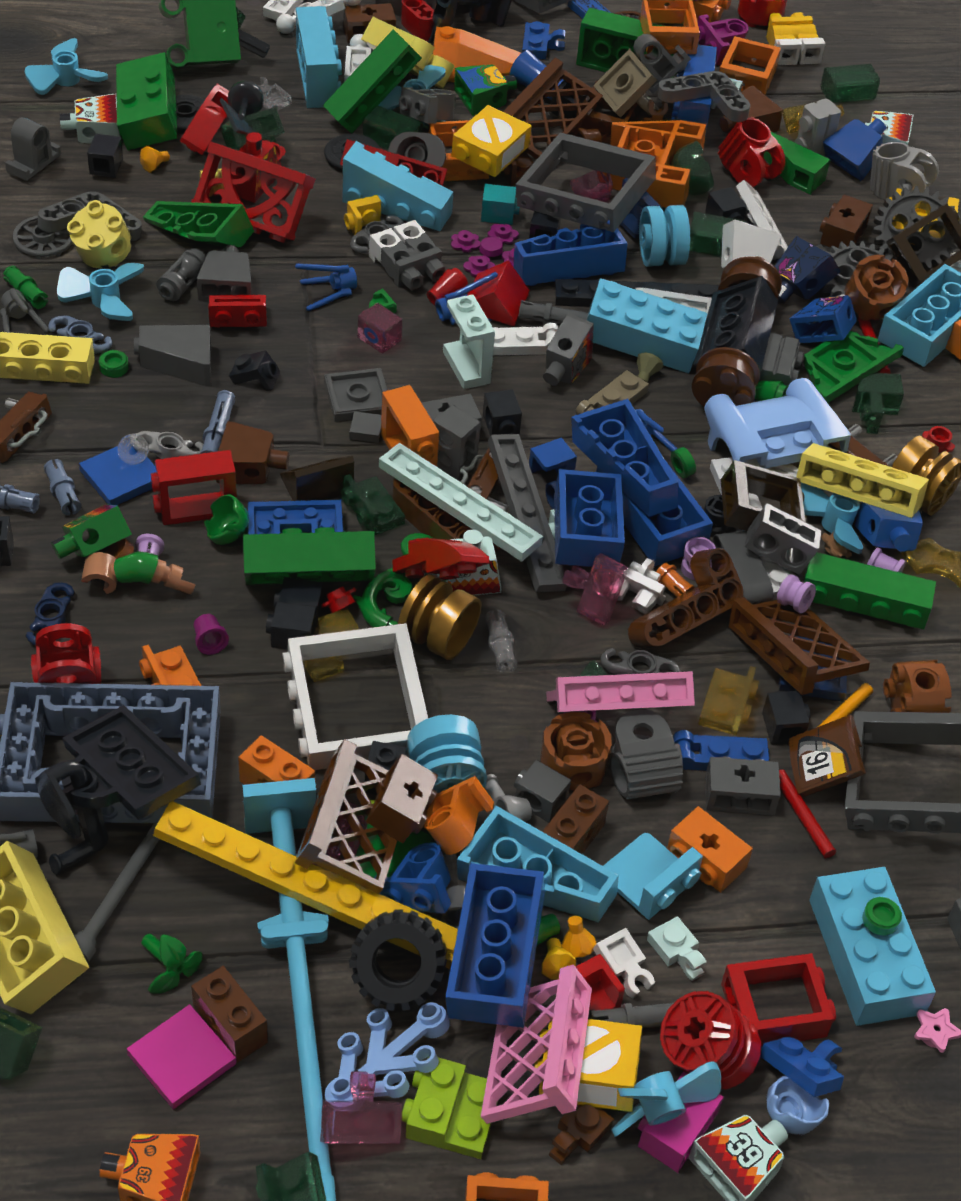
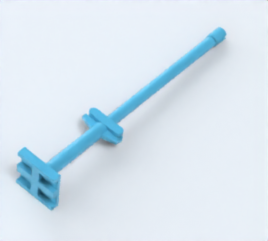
M315 778L242 785L246 834L272 831L273 846L296 856L293 829L307 828L316 802ZM279 893L281 914L258 922V933H261V944L264 948H287L312 1175L310 1179L313 1201H336L335 1180L331 1172L305 944L322 943L327 940L329 919L328 915L303 911L301 902Z

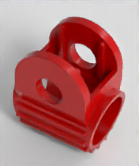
M752 116L746 121L737 122L718 148L720 150L718 154L723 166L730 171L738 183L745 180L754 187L760 184L763 178L773 179L779 176L785 168V154L781 145L771 135L768 126ZM766 151L769 152L772 157L771 165L767 164L764 159V153Z
M62 623L45 627L36 634V654H32L31 657L34 683L101 684L99 646L94 647L91 633L86 627L78 624ZM59 638H70V639H71V640L65 641V642L55 641V640H57V639H59Z

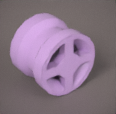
M790 574L780 585L777 602L783 606L791 605L795 611L804 613L814 599L816 586L810 582L802 583L797 576Z

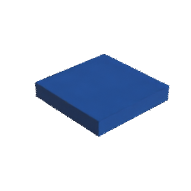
M131 440L79 463L80 472L104 501L110 505H118L151 490L150 473H156V466L142 450L137 451L133 448Z

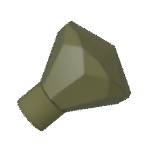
M651 353L638 354V377L648 382L651 376L663 368V362L659 357Z

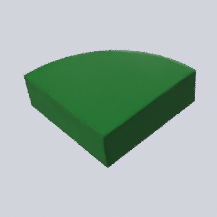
M380 289L373 294V298L369 303V316L372 321L397 312V304L384 289Z

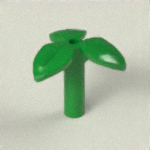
M149 933L141 941L142 946L166 966V972L158 975L150 984L148 991L152 994L164 993L177 987L180 981V973L187 977L192 976L198 970L203 959V953L200 951H193L185 958L186 947L184 944L169 935L163 934L159 940Z

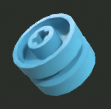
M669 205L664 212L660 206H645L642 209L639 223V244L642 261L646 267L661 266L664 260H666L669 266L686 264L690 251V224L687 210L683 205Z

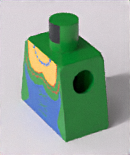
M492 64L455 68L454 90L472 116L477 115L487 105L494 108L504 106L507 102V91L517 88V81L513 74L502 76L497 67Z

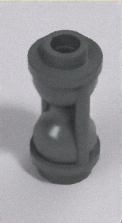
M198 249L184 251L179 259L157 280L158 292L164 299L177 301L181 298L182 294L197 279L206 258L204 253Z

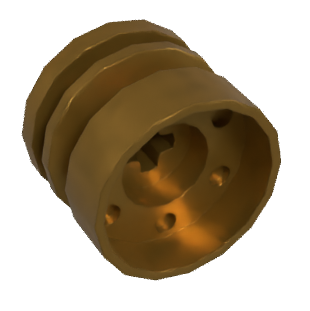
M919 435L914 437L903 448L894 461L892 468L929 479L922 503V511L931 516L944 506L956 490L961 480V460L957 457L952 459L953 455L947 451L938 456L939 447Z
M428 574L414 586L401 610L398 624L407 623L410 639L414 643L424 644L427 642L429 651L446 660H452L463 650L478 624L482 603L479 598L463 590L457 589L453 592L450 583L441 582L435 575Z

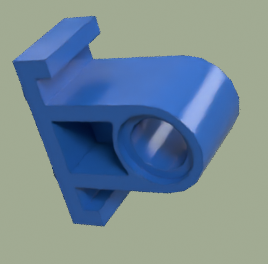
M430 842L412 848L392 876L386 877L384 887L379 894L419 912L446 913L451 905L446 890L451 877L440 846L437 843Z

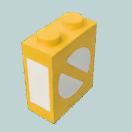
M487 105L453 134L451 156L496 177L529 147L532 125Z
M588 1019L577 1105H591L598 1108L632 1112L634 1099L620 1097L618 1088H634L636 1084L642 1026ZM552 1020L549 1022L548 1029L540 1031L541 1038L551 1029ZM547 1050L543 1053V1058L538 1059L534 1063L535 1068H538L547 1059ZM543 1081L539 1084V1095L544 1092L542 1090Z

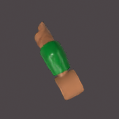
M141 551L117 559L103 552L90 554L85 559L81 582L86 583L92 579L104 580L103 590L106 594L112 593L116 589L117 580L120 583L142 582L146 584L150 582L159 584L163 581L164 586L187 594H191L196 586L194 583L181 579L183 567L175 564L166 566V561L158 559V555Z

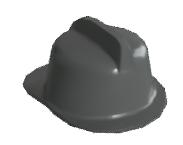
M401 133L392 140L388 150L389 152L439 167L444 165L446 159V148L443 141L438 136L430 133Z

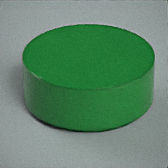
M110 350L103 353L99 357L100 372L111 378L123 376L129 370L127 355L118 350Z
M681 447L672 451L671 462L674 470L680 477L687 478L696 473V464L688 449Z
M876 897L866 904L862 919L868 930L874 934L886 936L897 930L902 919V912L900 907L891 899Z

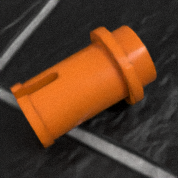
M664 563L656 570L657 573L661 574L658 582L665 585L676 597L695 588L676 571L675 565Z

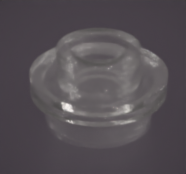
M138 434L126 435L118 444V455L127 464H139L148 456V443ZM133 445H138V452L130 455V448Z

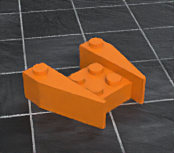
M683 120L612 122L611 145L656 156V179L646 191L661 207L666 208L669 205L684 206L689 191L690 169L669 165L671 160L699 165L704 151L706 124ZM598 171V183L618 191L621 190L624 177Z

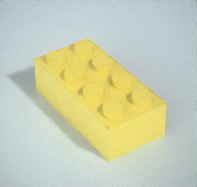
M6 841L0 846V996L5 1005L32 1014L90 967L34 854Z

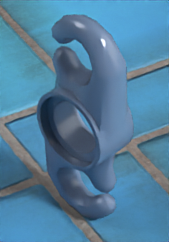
M67 315L52 318L48 325L49 331H56L59 336L76 337L74 336L75 333H87V335L81 337L93 339L94 354L108 351L113 343L111 337L107 336L104 339L102 333L95 332L89 322ZM56 325H67L65 328H60L56 331ZM104 339L105 344L102 345L94 344L98 340Z

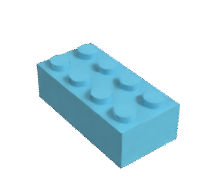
M326 6L296 7V52L307 108H325L323 106L324 103L341 86V81H338V75H342L341 59H339L338 45H336L332 16H327Z
M944 264L885 314L878 336L879 342L890 348H894L895 344L903 346V355L925 367L946 348L954 323L961 319V272Z
M600 278L587 321L594 323L593 343L636 357L640 353H651L659 357L664 366L689 374L699 350L707 313Z
M886 867L817 877L809 901L855 1025L859 1026L917 1016L916 1013L920 1009L927 1011L936 991ZM873 898H889L900 907L902 919L894 933L886 936L877 935L868 930L864 925L862 915L866 904Z

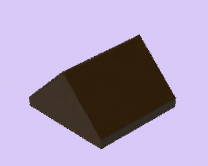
M353 456L337 457L280 473V476L293 501L328 500L354 492Z

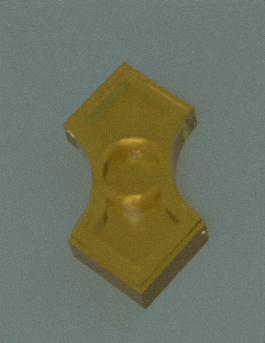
M932 538L918 541L917 547L913 551H901V554L916 574H939L950 579L961 588L960 551L946 549L938 545Z
M348 608L318 618L320 634L359 629ZM343 655L302 661L313 682L344 672Z

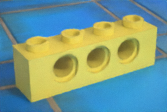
M0 332V378L90 383L95 362L92 338Z
M815 443L802 453L796 478H800L801 483L910 518L922 507L929 481L928 478Z

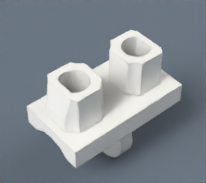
M647 558L642 565L633 561L629 568L622 564L619 565V569L610 568L611 579L607 586V594L610 597L622 601L627 591L630 590L637 594L632 601L633 607L644 614L649 613L656 604L662 606L666 599V596L663 595L665 585L658 582L661 574L653 571L655 564L653 560Z

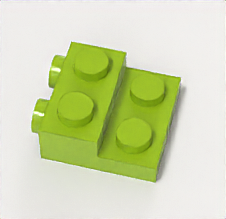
M438 1057V1066L433 1071L428 1073L415 1071L412 1087L418 1088L414 1100L406 1099L401 1115V1122L407 1123L405 1138L482 1159L492 1124H486L480 1117L487 1078L466 1073V1065Z

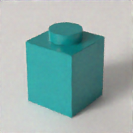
M485 184L481 222L513 225L514 214L519 215L520 207L517 206L516 187Z

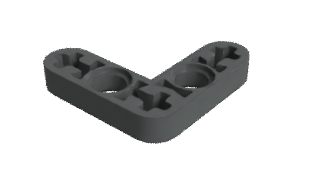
M710 71L661 80L658 84L657 97L661 101L672 103L710 96L729 120L743 122L749 117L750 103L723 72Z
M94 191L85 192L44 207L38 212V227L46 232H58L66 229L75 214L86 207L90 201L98 200L102 204L115 207L120 212L132 238L130 241L140 239L142 223L138 218L105 195Z

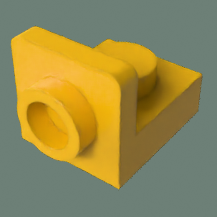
M378 195L347 202V213L344 214V222L348 230L351 229L354 235L360 232L362 227L368 223L381 221V200Z

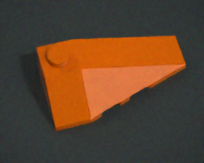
M450 26L436 27L433 54L451 62L455 68L492 64L497 67L502 76H507L514 61L521 54V52L462 29ZM455 68L447 82H454Z

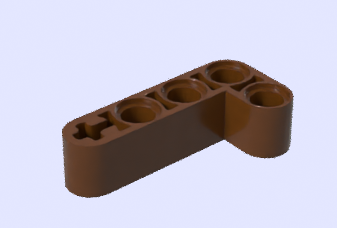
M394 478L392 505L399 514L421 533L427 534L434 539L450 540L462 539L466 531L473 530ZM493 543V545H494V550H495V553H496V552H498L501 548H500L499 546H497L496 544Z
M721 548L697 551L693 554L690 567L698 587L635 619L628 628V636L631 643L636 647L664 645L732 608L734 599L743 598V586L728 552ZM673 614L675 616V623L672 620Z

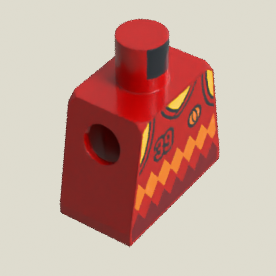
M256 132L246 135V143L239 150L240 152L278 164L276 147L272 143L263 141L261 134ZM243 167L238 169L239 176L233 175L234 179H240L245 176V169ZM257 170L254 178L248 183L235 185L239 198L255 203L264 193L260 183L261 171ZM271 179L268 183V186H270L276 179Z

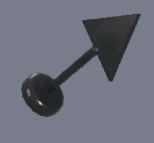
M250 81L237 82L229 90L228 103L223 98L220 99V102L235 132L247 135L256 131L244 118L253 117L260 112L263 107L264 97L263 92L255 83Z

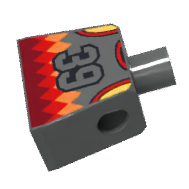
M570 313L566 315L546 350V371L543 374V379L548 384L555 386L559 381L573 384L589 364L593 354L594 323Z

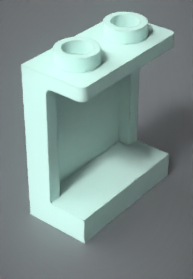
M474 295L447 300V307L460 328V340L443 344V353L464 390L490 384L495 330Z

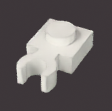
M626 928L596 943L593 950L596 955L601 954L615 975L623 977L625 980V992L630 998H635L640 992L635 985L636 980L642 982L647 990L651 989L655 984L652 974L639 966L646 957Z

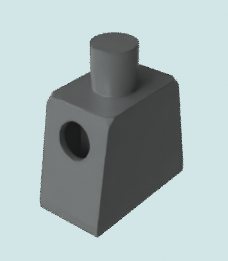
M232 245L225 246L223 251L208 252L197 276L198 301H209V295H252L248 254L239 252L238 248Z

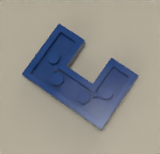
M341 500L248 502V534H280L283 529L299 528L302 529V532L315 533L316 528L330 527L334 528L335 532H343Z

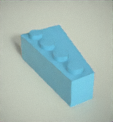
M355 141L343 158L342 202L347 203L348 201L378 195L381 200V214L397 216L408 222L416 220L421 226L441 231L452 214L454 192L424 176L419 178L413 175L409 168L401 164L398 167L386 161V156L377 151L373 154L364 149L365 145Z
M495 806L473 836L472 841L457 858L458 879L466 882L470 863L544 871V906L596 922L600 921L617 896L618 874L498 806Z

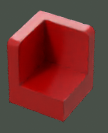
M601 954L575 966L592 988L589 1010L621 1007L625 988Z

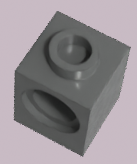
M537 760L528 770L523 769L514 782V787L517 788L516 797L526 798L531 805L532 813L548 823L567 801L571 785V779Z

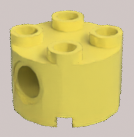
M98 200L90 201L86 207L75 214L67 225L71 241L80 258L93 268H102L101 266L104 265L109 267L116 266L131 251L132 244L130 240L132 238L122 215L113 206L102 204Z

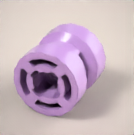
M694 537L686 542L681 572L688 579L695 581L690 567L693 554L701 550L715 549L716 546L712 541L703 537Z

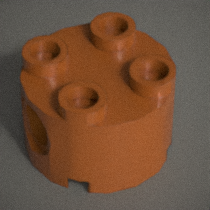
M885 255L868 256L859 262L851 275L844 292L845 295L851 298L854 311L859 319L863 321L883 319L885 314L895 307L904 296L909 279L906 270L893 258L890 261L884 259Z
M936 659L897 662L893 664L890 678L884 679L883 682L884 695L886 698H890L891 712L950 713L951 707H945V699L952 698L950 680L945 666L942 663H937L938 660Z
M575 711L559 714L552 719L551 724L548 727L546 726L544 730L540 762L571 779L570 790H575L579 784L586 788L597 787L602 784L608 768L612 747L611 733L606 724L600 719L598 723L592 720L591 714Z

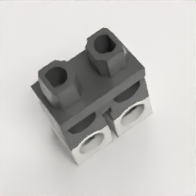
M416 220L395 226L394 231L392 228L370 235L369 257L374 263L379 261L383 265L387 274L394 279L397 287L406 285L412 291L420 288L423 284V278L429 276L432 281L437 282L445 272V267L441 262L442 251L439 247L435 246ZM411 230L410 237L406 236L404 232ZM387 238V245L380 242L382 239Z

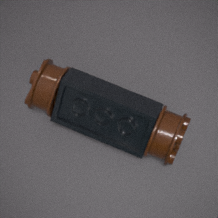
M740 257L731 261L722 272L718 290L713 293L699 350L694 361L696 374L692 381L693 395L703 407H705L706 402L712 396L717 394L728 395L736 406L753 403L755 399L756 387L759 382L778 304V295L782 288L780 273L762 257Z

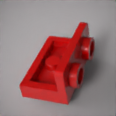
M209 295L210 327L267 326L266 295Z

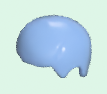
M782 1076L768 1088L767 1110L771 1119L779 1121L787 1133L806 1134L826 1119L829 1111V1100L827 1098L820 1099L818 1096L813 1097L787 1076Z

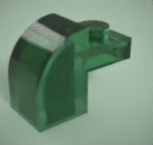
M872 374L862 379L859 383L852 412L860 413L861 421H865L866 433L878 434L884 414L898 415L904 396L901 374Z

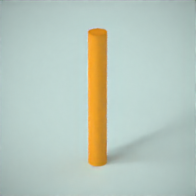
M863 683L819 726L850 715L873 693L872 686L868 683Z

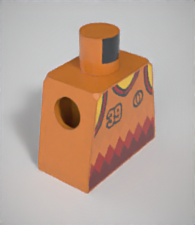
M135 1134L131 1138L127 1156L104 1153L100 1166V1177L119 1180L118 1192L120 1201H188L201 1153L199 1135Z

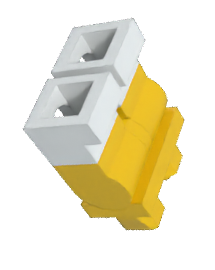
M802 12L793 13L791 17H782L780 13H771L766 39L769 45L781 48L778 65H797L798 61L800 64H821L825 41L823 38L818 37L812 16H804ZM807 52L811 53L813 56L806 57L805 54ZM783 53L788 54L790 57H789V58H783V57H782V54H783Z

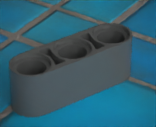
M741 530L714 535L713 543L716 548L727 551L732 559L743 586V597L752 605L773 601L772 583L759 555L744 547L747 531Z

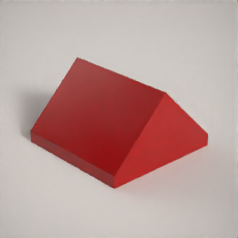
M508 260L478 273L474 282L493 272H497L498 276L469 291L467 296H475L487 318L515 326L518 320L521 300L526 301L530 290Z

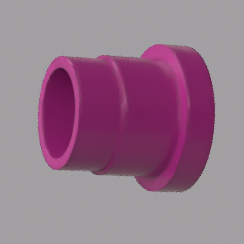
M203 614L194 621L195 643L201 653L207 655L216 654L227 646L229 642L227 631L220 625L214 615Z

